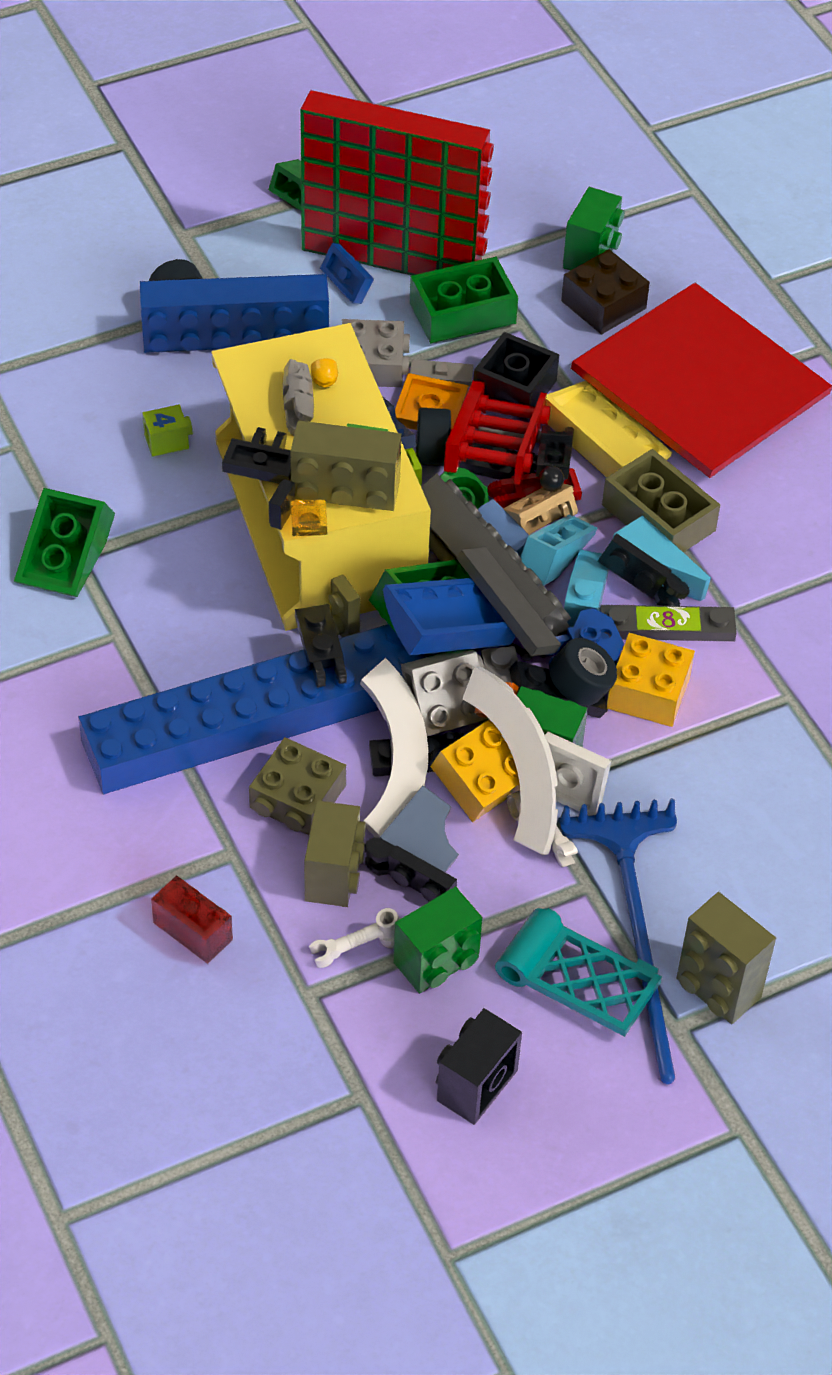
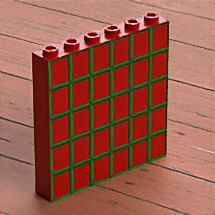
M309 91L300 109L301 235L303 251L326 256L332 243L340 244L360 264L408 275H417L482 260L488 244V238H484V233H486L488 228L489 215H485V210L488 209L491 192L486 191L492 177V168L488 167V162L491 161L494 151V144L490 143V129L318 91Z

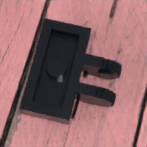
M258 427L251 442L232 438L222 461V472L278 484L284 479L291 481V450L284 449L287 440L286 433L278 431L272 446L264 445L267 436L265 428Z

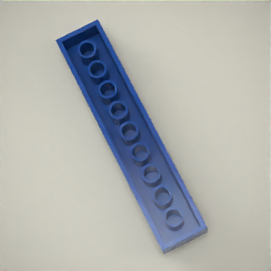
M387 624L339 639L344 656L347 683L339 684L335 677L334 667L323 668L326 673V686L317 688L312 670L309 671L303 649L78 716L81 742L104 795L283 740L284 737L290 738L378 711L376 703L360 685L361 679L385 658L403 677L401 664L426 657L424 654L409 655L397 633Z

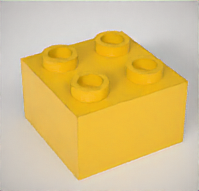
M629 633L616 666L617 680L609 690L607 709L673 727L691 676L695 651Z
M490 719L440 751L430 766L472 822L507 800L509 794L520 791L519 777L514 758L502 734Z

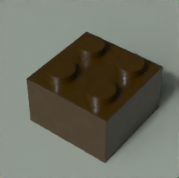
M608 249L564 274L561 301L602 335L647 308L650 282Z

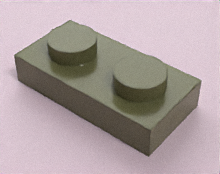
M340 575L331 579L329 602L337 635L343 638L360 633V596L346 577Z

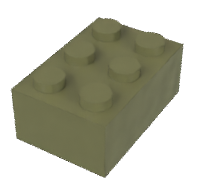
M298 420L291 447V481L295 482V499L394 511L400 483L402 433Z
M654 449L649 450L605 478L602 506L626 526L643 515L682 552H685L716 531L720 504Z
M718 891L688 918L676 979L679 980L681 986L687 992L695 994L702 999L716 1016L723 1017L733 1024L762 997L776 937Z

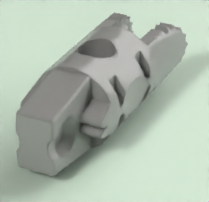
M290 359L284 368L282 386L286 427L290 434L294 436L298 420L310 422L313 419L314 397L308 365Z

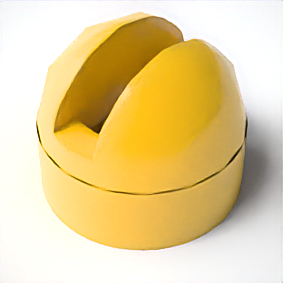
M323 358L311 364V374L315 384L320 387H330L336 382L338 377L336 361Z

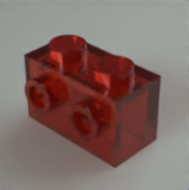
M177 875L151 898L153 923L207 964L233 940L232 916Z

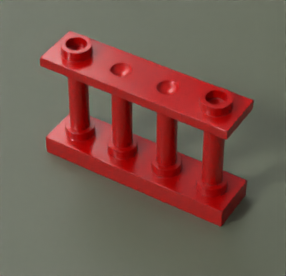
M473 380L446 442L444 471L457 473L461 461L466 462L467 459L515 467L514 484H520L524 473H530L533 462L532 451L542 424L548 425L551 406H546L547 393H540L535 407L489 399V395H484L485 382ZM487 411L500 413L505 415L530 419V422H524L484 414H486ZM484 427L524 434V438L479 431V429ZM474 443L518 450V453L512 454L472 446Z

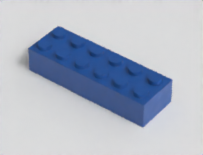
M327 274L140 281L144 353L217 350L329 327Z

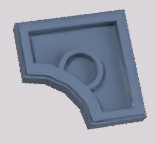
M425 786L420 788L379 838L394 846L401 847L445 873L459 855L449 844L445 833V820L451 806Z

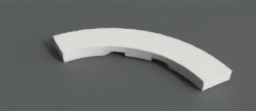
M386 658L361 679L360 685L371 696L384 720H386L391 737L392 756L389 781L380 801L364 819L366 829L376 838H380L420 788L425 786L428 770L427 733L421 711L408 684Z
M474 666L463 700L484 713L500 731L511 751L518 772L521 803L514 841L542 855H547L550 852L554 839L558 816L555 786H558L549 744L534 714L514 694V690L495 674L480 666Z

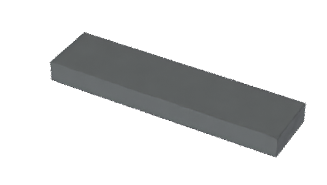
M486 547L462 549L456 559L530 656L556 653L561 643Z

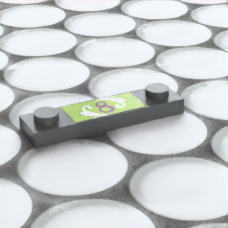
M600 606V612L613 619L621 638L624 640L627 639L629 633L655 640L735 641L734 607Z

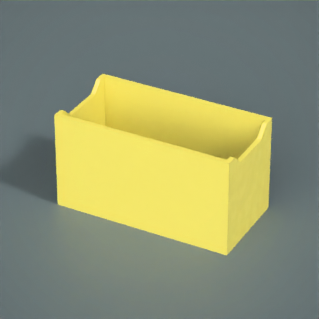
M351 323L211 351L213 367L218 371L230 403V417L215 431L216 445L222 461L232 438L251 442L258 427L266 429L267 436L264 445L272 446L275 436L279 431L286 433L287 436L284 449L291 450L294 436L290 434L286 427L282 386L284 368L290 359L303 362L309 368L314 397V417L310 422L347 426L349 423L388 429V432L398 433ZM323 358L336 361L338 377L332 386L320 387L315 384L311 374V364L314 361ZM402 442L400 483L394 511L295 499V508L282 530L271 527L269 523V501L279 484L227 473L285 631L298 628L295 620V609L329 604L331 610L329 595H331V579L340 575L346 577L360 596V614L376 610L369 599L385 569L428 564L431 509Z

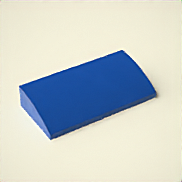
M471 578L385 585L383 588L384 599L392 625L409 655L511 645L516 637Z

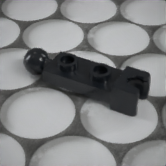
M549 425L542 426L536 477H539V483L544 490L550 492L557 491L562 487L565 479L569 478L574 432L572 427H566L563 432H555L550 429Z

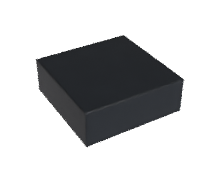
M286 479L281 481L269 501L270 526L282 530L295 508V482Z

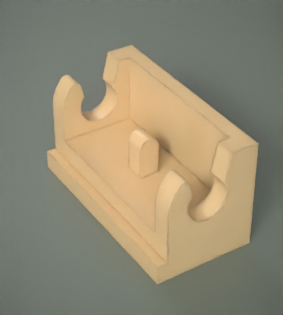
M563 484L557 491L552 492L541 488L503 508L529 535L562 516L578 514L573 487L567 484Z

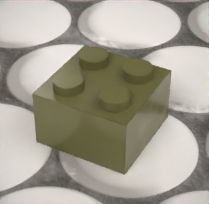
M317 800L304 859L306 902L348 907L350 894H357L360 879L358 868L359 864H363L366 844L364 843L366 822L360 821V806Z

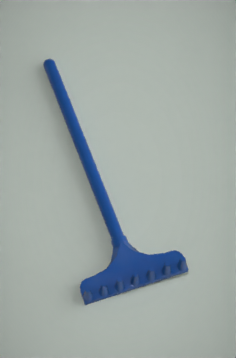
M671 798L669 800L668 806L664 811H658V803L654 799L648 812H640V802L635 801L631 813H623L622 803L617 802L613 814H605V805L600 803L596 815L590 816L587 814V805L583 804L579 815L576 817H570L569 806H564L561 818H559V826L563 836L570 839L595 840L607 846L616 856L617 863L621 869L637 958L654 966L634 867V854L639 843L648 836L671 832L676 828L675 799ZM642 980L643 990L648 983ZM657 988L646 1006L660 1079L664 1084L669 1085L675 1080V1072L659 990Z

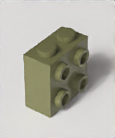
M284 737L249 786L250 808L263 817H271L284 823L293 831H301L310 835L317 800L335 803L346 787V764Z

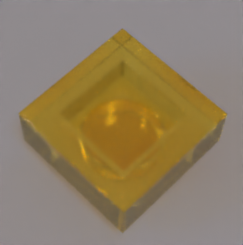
M326 500L291 501L292 536L327 535Z

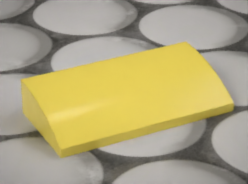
M587 381L547 394L546 406H551L548 425L555 432H563L566 427L574 428L572 447L606 478L651 449H654L666 460L671 457L672 452Z

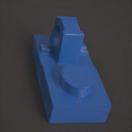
M331 244L320 269L324 274H327V277L353 304H362L374 278L340 244Z

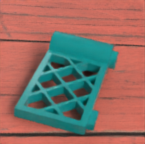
M549 908L533 910L495 964V969L499 976L509 984L516 987L527 985L624 1037L660 985L662 976L658 975L659 968L641 959L635 963L563 926L559 914ZM568 941L581 949L582 956L563 959L561 948ZM606 961L613 965L615 972L596 976L592 963ZM586 964L589 977L570 981L566 968ZM560 969L564 982L551 985L540 978L545 972ZM637 977L648 983L644 990L629 993L625 980ZM618 981L622 994L603 998L599 985ZM593 986L597 999L583 1002L575 997L573 990ZM625 1003L628 1015L622 1022L610 1016L606 1007Z

